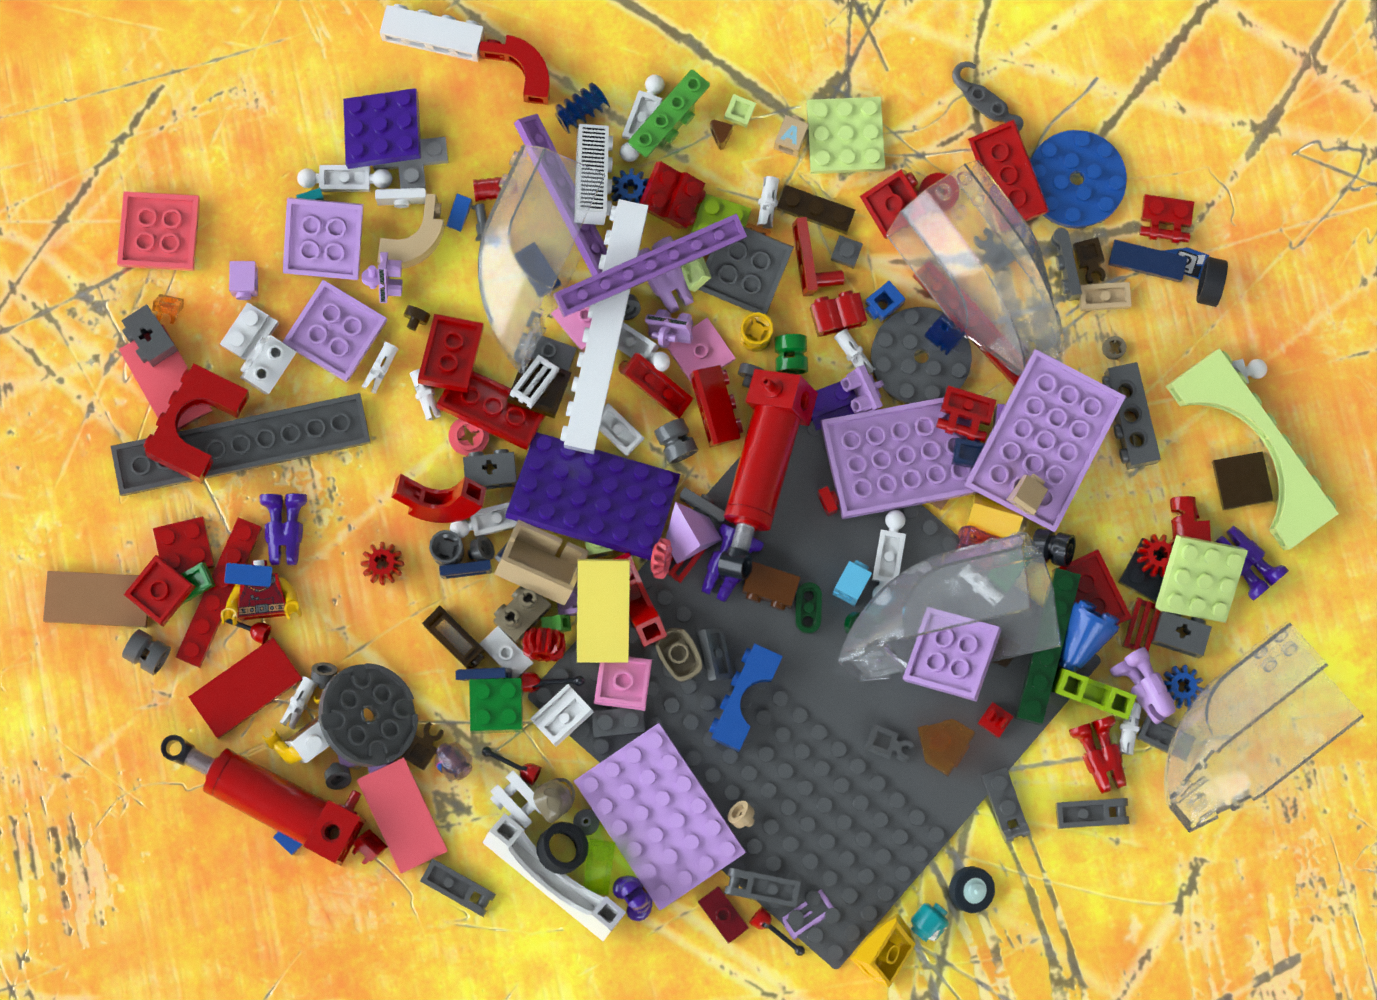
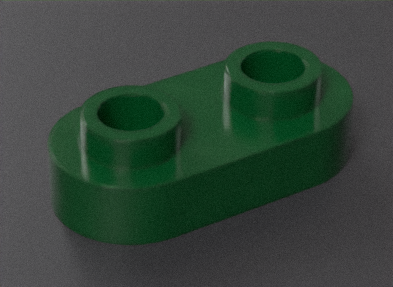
M806 582L798 588L796 593L795 624L800 632L812 634L821 625L822 591L815 583ZM811 592L814 598L808 601L804 598V594ZM810 617L813 620V624L806 626L803 623V619Z

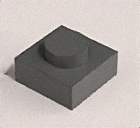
M839 235L831 261L854 269L863 243Z

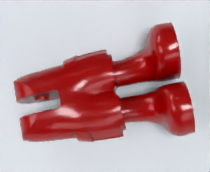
M1114 715L1091 722L1101 745L1100 750L1096 749L1090 723L1069 730L1070 736L1082 743L1086 751L1082 756L1084 763L1102 794L1111 791L1106 774L1108 771H1110L1117 788L1126 786V777L1122 766L1123 756L1119 750V745L1112 744L1110 740V728L1116 723Z

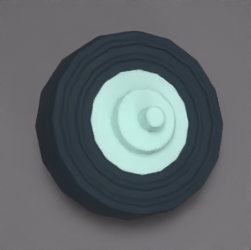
M975 866L964 867L957 871L949 885V896L952 903L959 910L967 913H979L988 908L995 894V883L992 876L984 869Z

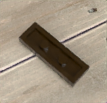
M788 185L784 186L776 209L798 218L807 217L809 222L846 235L855 213L853 208Z

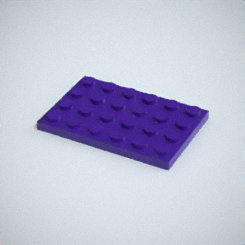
M537 432L530 444L505 518L514 521L519 519L534 527L623 553L629 552L630 555L651 561L654 545L661 538L681 474L595 449L594 454L564 448L565 441Z

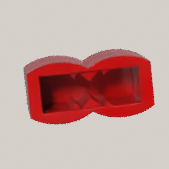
M852 290L839 293L838 298L829 299L828 296L817 298L814 300V304L810 306L817 337L838 333L844 329L859 328L867 323L860 293H853Z

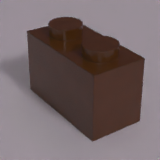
M752 561V571L745 581L742 594H745L746 599L749 601L760 603L763 600L770 602V607L785 611V608L791 609L801 577Z

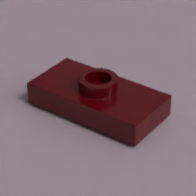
M719 886L698 901V904L728 944L749 929Z

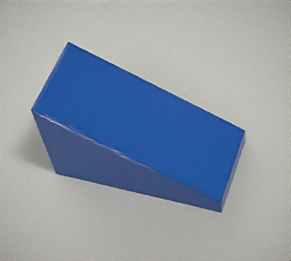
M456 194L446 227L461 232L471 209L472 199Z

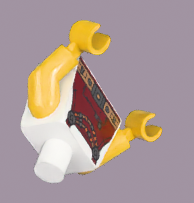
M314 696L313 700L319 705L320 699ZM319 716L286 741H282L274 728H271L272 736L266 738L262 735L267 746L270 749H274L288 764H294L298 761L300 763H307L330 746L322 733Z

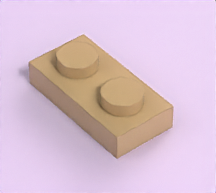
M1130 282L1080 285L1082 291L1079 297L1080 311L1130 309L1132 307Z

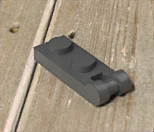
M1058 228L1051 238V244L1058 251L1056 265L1058 270H1062L1064 279L1061 280L1062 292L1067 294L1068 301L1078 300L1082 291L1069 233L1065 228Z
M1007 767L981 775L1004 842L1007 844L1013 842L1016 837L1022 836L1024 838L1030 836V829L1024 818ZM1015 819L1017 826L1010 829L1007 822Z
M1127 798L1055 803L1058 829L1130 824L1129 816H1126ZM1109 807L1116 808V817H1110Z
M432 859L420 880L425 885L482 917L487 912L485 908L489 901H493L496 896L495 893L435 859ZM474 891L481 895L476 904L470 901Z
M729 868L728 876H730L729 885L725 887L724 894L796 908L801 885L800 881ZM740 878L748 880L746 890L739 888Z

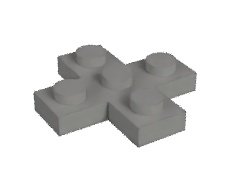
M420 133L421 159L373 165L374 171L378 169H399L401 189H426L424 166L448 163L446 137L421 139Z

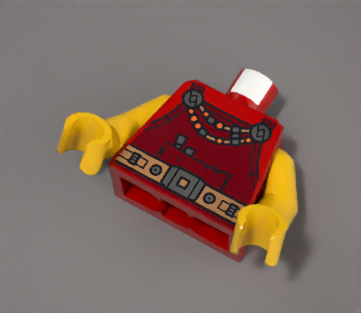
M267 560L252 561V565L267 566ZM272 573L270 587L235 584L227 600L226 608L221 612L222 624L225 625L227 619H232L235 626L237 625V613L238 618L244 621L287 616V619L291 620V613L297 612L299 617H301L302 612L298 604L297 592L287 579L280 578L278 573Z

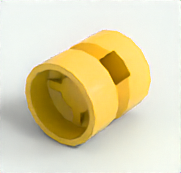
M760 312L747 315L740 327V341L742 345L752 352H760L770 345L773 334L771 319Z

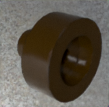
M407 305L404 316L409 319L407 328L416 331L418 324L427 325L431 315L420 308Z

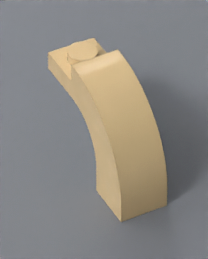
M426 194L423 221L416 233L408 238L399 240L380 238L378 265H380V252H388V260H401L402 269L421 263L436 250L445 229L444 221L436 219L440 218L442 204L438 203L436 194Z

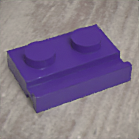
M840 382L816 390L818 395L811 417L816 431L821 429V420L855 414L851 407V401L857 398L854 390L846 392L843 390Z

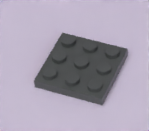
M743 226L747 235L745 239L709 254L706 265L711 278L698 290L751 312H760L767 315L794 246Z

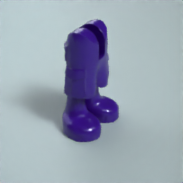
M298 493L285 495V505L287 508V522L282 523L283 496L279 494L260 495L259 502L268 509L271 522L265 524V540L268 544L270 565H281V545H286L287 565H297L299 546L303 538V524L298 522V515L301 507L307 503V495Z
M721 524L719 528V533L722 536L720 551H713L707 565L708 571L701 592L710 595L717 584V579L724 581L720 585L719 593L716 599L723 602L728 599L736 584L742 580L721 576L718 571L719 558L722 552L727 551L728 547H731L736 531L725 524ZM752 538L748 552L761 551L764 543Z
M1232 526L1227 531L1228 537L1237 547L1248 550L1240 577L1243 576L1248 583V595L1254 601L1289 570L1284 565L1273 567L1265 562L1263 559L1265 552L1237 527ZM1220 536L1216 541H1214L1217 543L1232 545L1223 536ZM1251 566H1255L1257 568V570L1263 576L1264 580H1261L1256 576V574L1250 569Z
M622 876L613 884L614 896L618 899H625L628 904L627 915L630 919L634 921L645 920L652 910L650 895L643 891V885L638 878Z

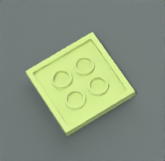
M881 97L807 100L810 174L885 171Z
M1176 535L1155 608L1159 611L1226 623L1248 550L1242 547Z

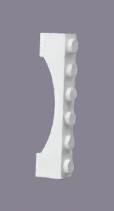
M504 813L489 830L482 843L599 939L604 941L626 912L607 896L602 897L588 890L566 874H556L547 870L539 861L537 848L524 833L525 829Z

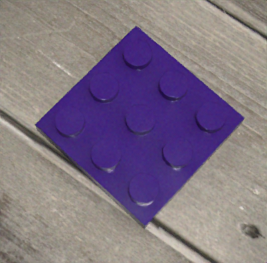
M416 88L343 99L345 163L348 169L421 159L419 98Z

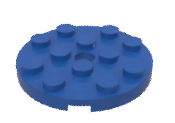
M1069 130L1055 134L1037 148L1030 160L1050 211L1043 216L1059 226L1081 229L1101 223L1114 213L1125 194L1127 174L1122 157L1110 142L1092 132ZM1080 173L1083 183L1080 185L1073 184L1070 181V176Z

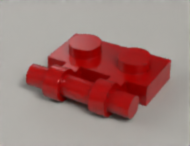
M1145 194L1140 221L1150 222V227L1140 226L1139 235L1147 236L1150 240L1160 238L1171 240V243H1189L1191 233L1181 232V227H1191L1194 201ZM1159 223L1172 225V230L1159 228Z
M948 385L940 412L950 414L949 419L938 418L936 428L943 429L945 433L951 435L956 433L966 436L967 440L974 441L976 439L985 442L987 432L978 430L979 424L990 425L997 400ZM957 418L970 420V427L956 423Z

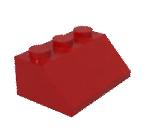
M721 365L692 371L689 376L709 447L739 440L741 438L740 434L743 433V427L740 418L735 419L733 409L737 407L733 394H728L726 385L730 384L726 369L722 370Z

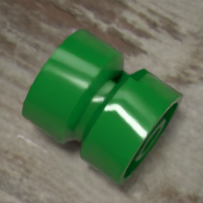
M802 334L776 336L774 338L775 353L779 354L775 358L776 372L796 375L807 373L808 357L804 355L807 351V336Z

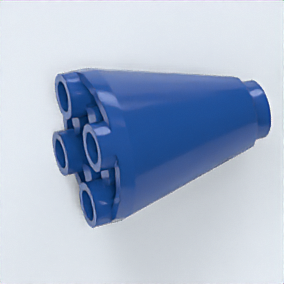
M1085 599L1080 600V602L1075 601L1073 604L1060 655L1061 658L1058 662L1061 666L1075 673L1079 668L1082 669L1120 628L1117 624L1119 621L1117 617L1108 612L1101 614L1095 611L1097 606Z

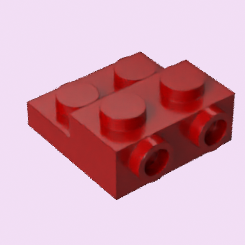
M659 161L654 166L639 204L648 205V213L677 229L688 228L696 220L697 214L694 211L697 204H700L705 198L706 191L703 188L706 183L687 172H679Z
M900 169L860 195L861 200L885 239H888L906 226L913 225L931 213L928 209L931 203L924 193L919 194L915 187L919 183L912 172L907 173L905 170Z

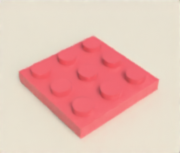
M124 191L117 265L119 267L194 271L200 197L196 195Z

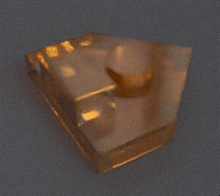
M954 719L917 727L926 764L949 777L954 767L957 768L969 749V743L974 737L975 731Z

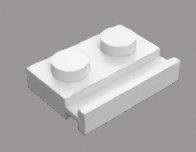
M247 302L220 345L245 361L248 358L252 360L257 352L254 348L261 337L266 339L267 336L272 335L279 322Z
M567 684L530 719L552 744L557 747L594 711Z

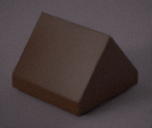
M712 120L710 131L718 149H724L732 134L733 125Z

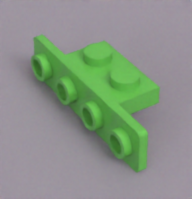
M691 69L628 140V144L645 158L658 145L663 147L667 142L671 144L679 134L677 130L683 124L688 125L694 118L695 103L710 87V83Z

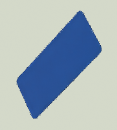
M227 563L224 582L270 587L272 567Z

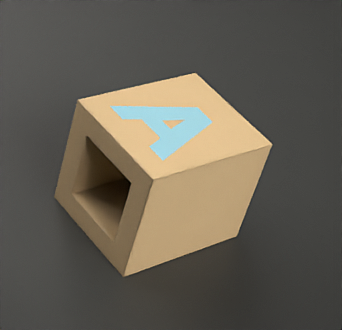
M785 115L775 140L774 149L797 158L809 124L799 116L792 115L790 117Z

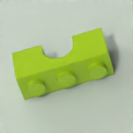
M1058 667L1051 692L1127 720L1137 695Z

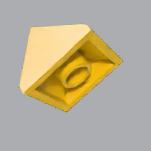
M975 493L963 536L1013 549L1023 516L979 493Z

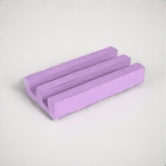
M820 889L818 893L826 906L834 908L825 893ZM804 902L803 904H801L800 906H798V907L795 908L794 910H798V911H799V910H801L802 908H804L805 906H807L808 904H807L806 902ZM809 911L807 914H805L804 918L810 915L812 911ZM825 912L797 932H794L786 921L790 913L782 918L784 927L792 939L795 940L799 934L825 919Z

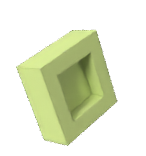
M733 94L724 119L747 128L756 103Z

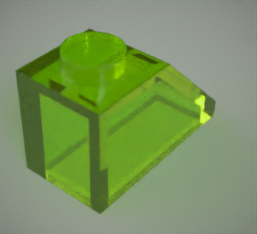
M590 839L583 887L596 894L609 895L616 842Z

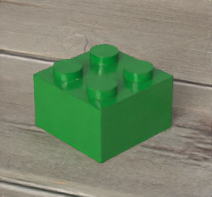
M521 678L469 679L470 732L472 734L523 732V690Z

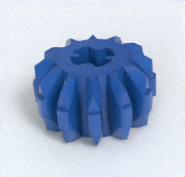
M630 168L629 175H626L625 171L621 170V178L615 176L612 178L615 185H612L611 192L614 194L611 196V200L618 201L621 199L640 203L649 178L643 179L644 173L642 171L634 175L633 168ZM628 186L634 187L632 194L628 193Z
M1183 665L1181 671L1177 666H1173L1172 673L1166 671L1163 674L1168 680L1163 681L1167 687V692L1170 693L1173 700H1176V708L1178 709L1182 707L1183 702L1187 708L1192 706V701L1199 702L1200 697L1196 693L1204 692V688L1197 686V684L1203 681V678H1194L1197 673L1196 669H1193L1188 674L1187 665ZM1184 682L1186 684L1184 686L1185 690L1180 692L1178 690V683Z

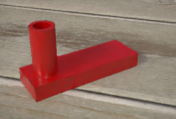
M807 217L796 218L792 224L803 297L813 296L820 287L844 285V273L842 270L815 273Z
M635 353L630 361L625 360L619 364V372L675 418L679 419L694 399L639 353Z

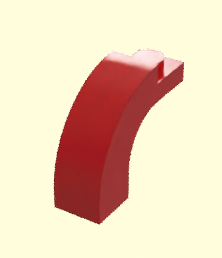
M506 35L505 44H501L500 41L495 39H488L487 42L480 41V58L510 62L523 72L525 76L524 102L549 105L550 80L548 69L543 57L531 44L511 35Z
M400 474L395 480L391 498L408 506V515L434 523H453L473 516L483 507L487 488L465 476L454 487L437 490L425 487Z
M627 552L614 558L630 559L629 619L643 646L645 647L667 637L661 619L645 590L630 553Z

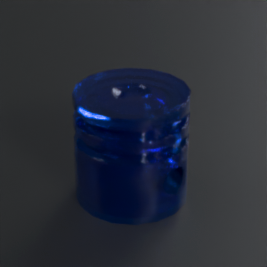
M942 314L928 329L924 337L937 348L940 346V351H945V355L948 356L967 333L965 331L961 332L962 329L960 327L956 328V323L945 314Z

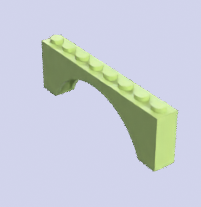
M1219 348L1165 387L1180 407L1202 405L1221 409L1242 420L1260 437L1273 459L1279 487L1277 510L1269 531L1283 551L1292 549L1339 513L1335 509L1337 506L1330 496H1326L1321 490L1322 485L1318 478L1311 475L1305 468L1307 464L1302 456L1295 454L1291 448L1292 443L1285 434H1281L1277 429L1275 418L1270 413L1264 411L1259 396L1249 390L1244 375L1236 372L1231 365L1233 363L1231 357Z

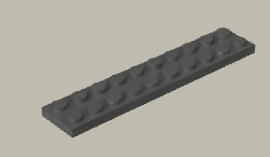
M360 393L178 432V435L184 442L212 456L214 463L205 479L371 444ZM146 439L111 446L121 497L194 481L148 458L145 453L146 448H144Z

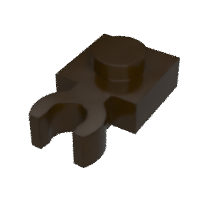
M1096 237L1074 243L1073 249L1079 269L1087 268L1086 282L1092 284V273H1097L1100 276V280L1104 281L1106 273L1099 264L1104 263L1105 259L1099 238Z
M430 722L424 727L423 738L421 739L415 735L411 745L402 756V758L404 757L405 760L425 771L438 750L432 744L439 741L444 734V731L440 729L437 735H430L429 730L433 725Z

